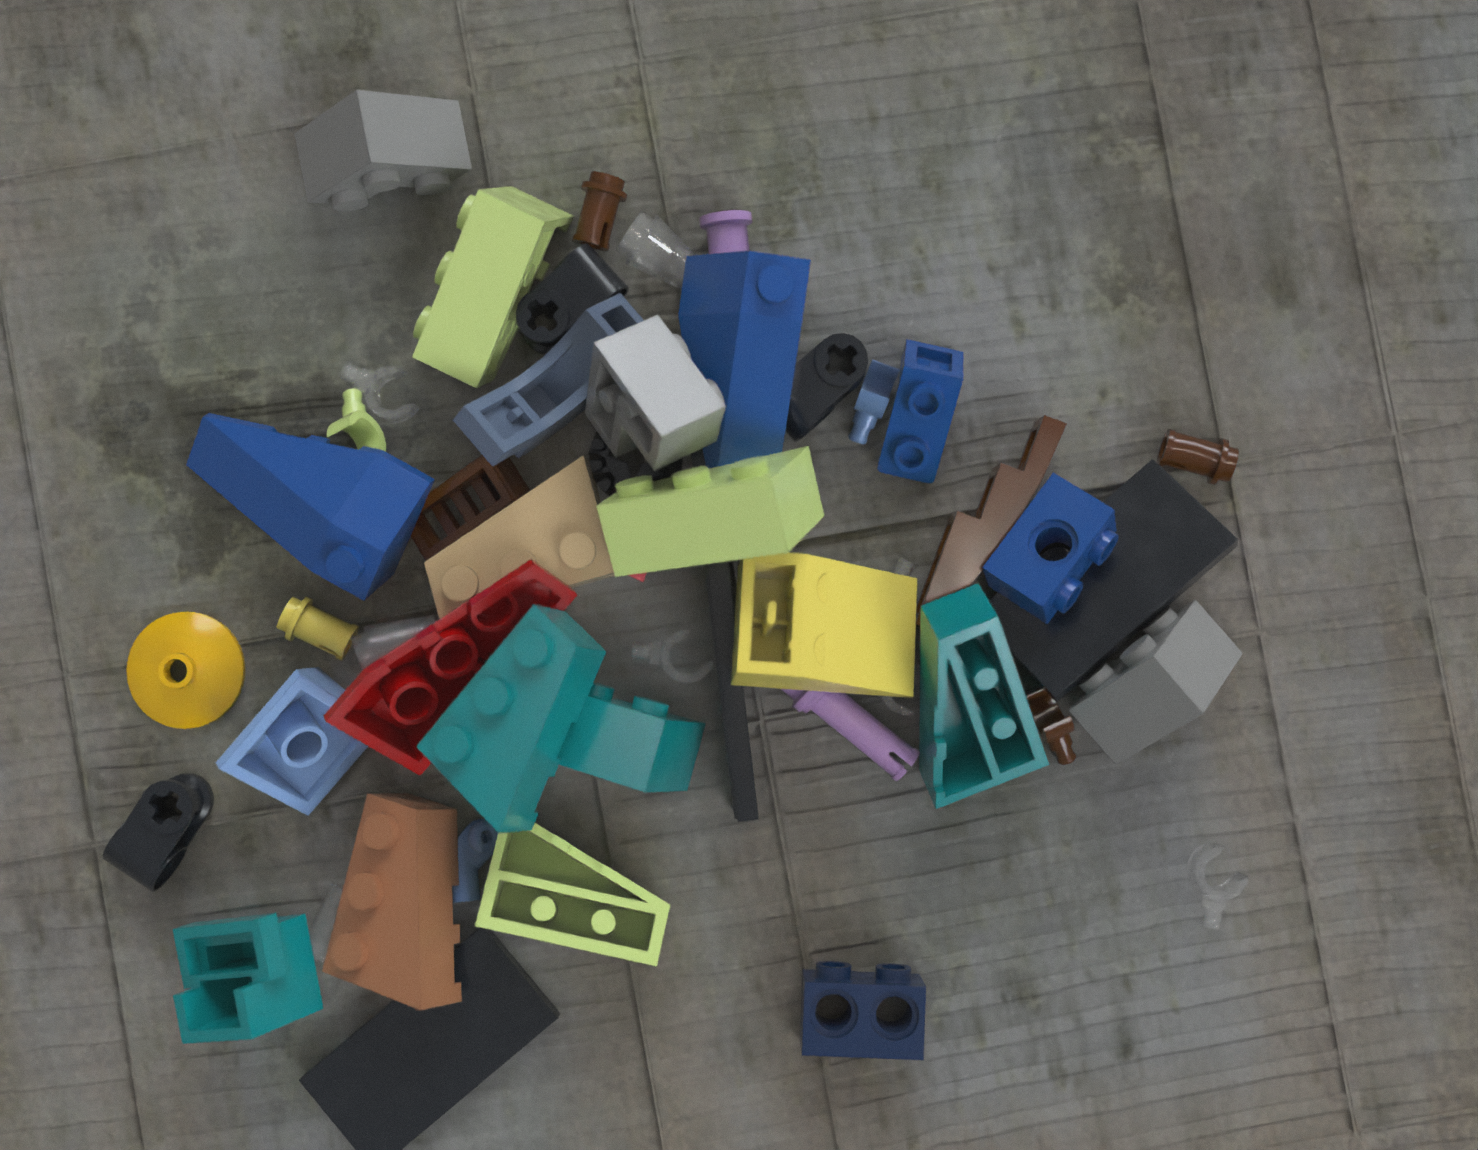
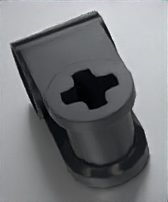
M588 243L582 244L570 252L550 275L521 299L516 310L517 325L529 347L537 353L546 354L563 338L586 309L618 293L625 297L629 287ZM543 314L548 319L554 318L557 326L553 330L548 331L543 326L537 327L535 319Z
M845 333L832 334L796 363L785 430L794 442L802 439L819 425L835 409V406L854 391L864 380L868 365L867 350L863 343L855 336ZM835 352L837 356L844 357L850 353L854 356L851 363L853 374L847 376L844 372L838 371L831 375L827 372L831 361L829 354Z
M182 773L169 780H161L150 785L143 792L127 820L108 842L102 855L103 859L150 891H157L176 871L186 854L187 847L212 810L214 793L210 784L203 777L194 773ZM176 793L179 799L177 800L172 794ZM177 807L182 813L178 814L175 808Z

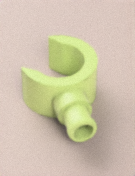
M358 389L345 390L342 394L344 400L342 418L329 425L327 437L340 431H345L352 437L357 449L366 446L386 452L384 434L375 419L366 413V407L362 403V392Z

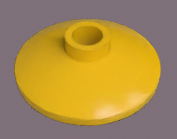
M176 612L156 619L138 635L128 655L127 682L133 699L148 717L172 728H196L218 720L235 704L245 680V659L238 640L223 623L202 613ZM176 660L184 662L187 668L186 677L181 682L174 680L170 673L171 665Z

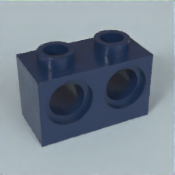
M820 961L816 963V970L802 969L800 1019L802 1056L924 1060L926 985L920 974L911 973L910 966L882 963L875 966V972L851 971L852 965L846 962ZM829 994L841 995L849 1002L845 1013L835 1019L824 1018L816 1011L818 1002ZM896 996L907 1001L906 1012L898 1020L885 1021L876 1015L878 1005L888 997Z

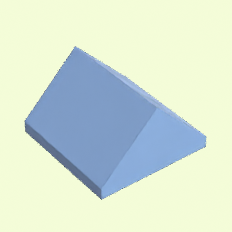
M319 667L296 669L216 761V765L227 774L309 816L368 746L325 721L323 715L342 695L345 689Z

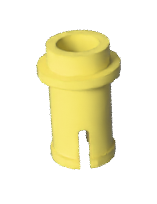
M292 597L286 604L277 623V629L286 632L285 639L293 641L296 637L336 656L339 660H343L356 638L359 626L349 624L312 606L313 599L305 597L303 600Z

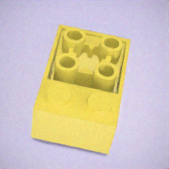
M789 552L740 559L737 574L731 685L905 698L914 697L917 578L804 553Z

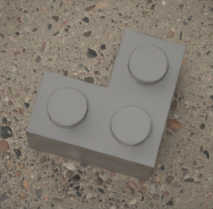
M355 90L294 133L308 203L332 204L335 211L347 212L365 208L369 205L368 199L379 192L390 191L398 187H414L415 192L419 195L439 194L451 188L450 182L472 170L458 100Z
M658 315L594 342L585 415L616 458L638 448L653 470L656 471L717 441L726 407L723 395L716 383L711 379H705L695 366L684 340L679 335L672 334Z
M1196 599L1176 612L1170 606L1166 607L1142 628L1146 635L1135 641L1121 654L1120 659L1122 661L1111 668L1107 662H1103L1078 684L1083 692L1068 711L1116 765L1204 714L1243 654Z

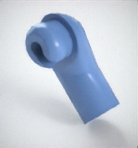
M478 819L471 822L458 835L459 885L452 886L453 903L480 900L478 870L493 855L498 832L486 819Z

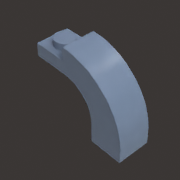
M621 293L586 309L563 338L540 360L507 384L464 405L453 421L492 467L514 454L517 458L522 457L549 439L585 410L594 342L644 321L643 318Z

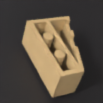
M584 455L424 562L439 619L530 559L571 588L615 576L596 507L601 503L599 492L592 475L590 462Z

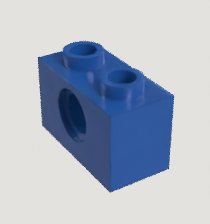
M1053 472L982 567L988 586L1048 624L1057 610L1064 614L1075 603L1084 585L1079 580L1091 564L1095 563L1100 566L1116 546L1119 535L1115 533L1117 530L1115 510ZM1052 543H1063L1071 548L1070 553L1059 561H1047L1039 556L1043 548Z

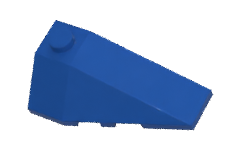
M755 251L686 256L678 312L681 336L689 349L691 360L705 379H711L716 383L723 395L726 406L717 441L702 448L705 466H708L709 469L748 458L780 453L783 450L807 291L810 259Z
M212 413L203 416L186 464L311 572L363 601L394 575L435 480L384 450L366 446L360 449L330 444L329 438L315 435L302 438L277 432L273 426Z

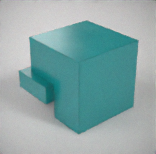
M277 913L194 922L172 929L183 988L188 989L173 995L182 1044L250 1040L324 1009L306 913L277 917Z

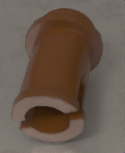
M592 171L589 181L582 182L581 189L586 194L576 232L572 238L574 243H588L594 250L598 251L609 250V241L619 202H625L627 199V194L623 191L624 180L607 173Z
M1168 428L1159 448L1157 463L1163 467L1169 466L1206 476L1207 483L1215 485L1218 480L1223 482L1230 481L1237 465L1239 449L1229 446V440L1221 438L1218 443L1181 434Z

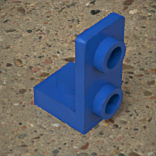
M906 339L901 358L899 384L877 468L879 472L924 483L934 482L963 382L964 352Z

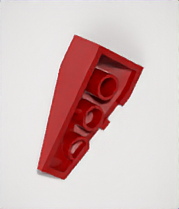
M530 559L364 668L323 715L325 721L421 776L431 762L416 746L531 607L535 604L564 611L578 594L574 589Z

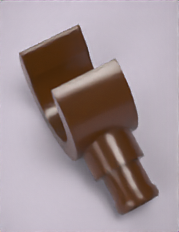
M1042 687L1026 693L1025 695L1039 735L1045 743H1048L1050 750L1055 752L1057 762L1060 765L1072 763L1076 759V754L1071 746L1073 741L1070 733L1074 731L1071 716L1065 718L1058 703Z

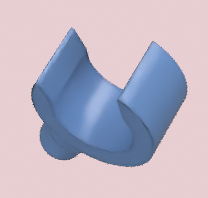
M872 359L854 406L856 412L852 419V422H854L853 428L848 435L850 440L859 444L867 443L870 430L874 429L877 420L883 417L890 400L889 395L900 369Z

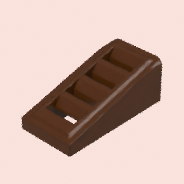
M481 455L429 492L411 538L425 561H427L528 493L530 489L510 457L492 467L486 458ZM487 476L490 478L491 482L493 483V485L495 486L496 490H497L498 493L500 494L501 499H500V497L498 496V494L496 493V491H495V489L493 488V486L491 485V483H490V481L488 480ZM470 486L474 488L486 508L481 513L466 490ZM452 499L466 523L464 525H459L447 506L446 501ZM430 511H433L447 534V537L443 540H440L425 516Z

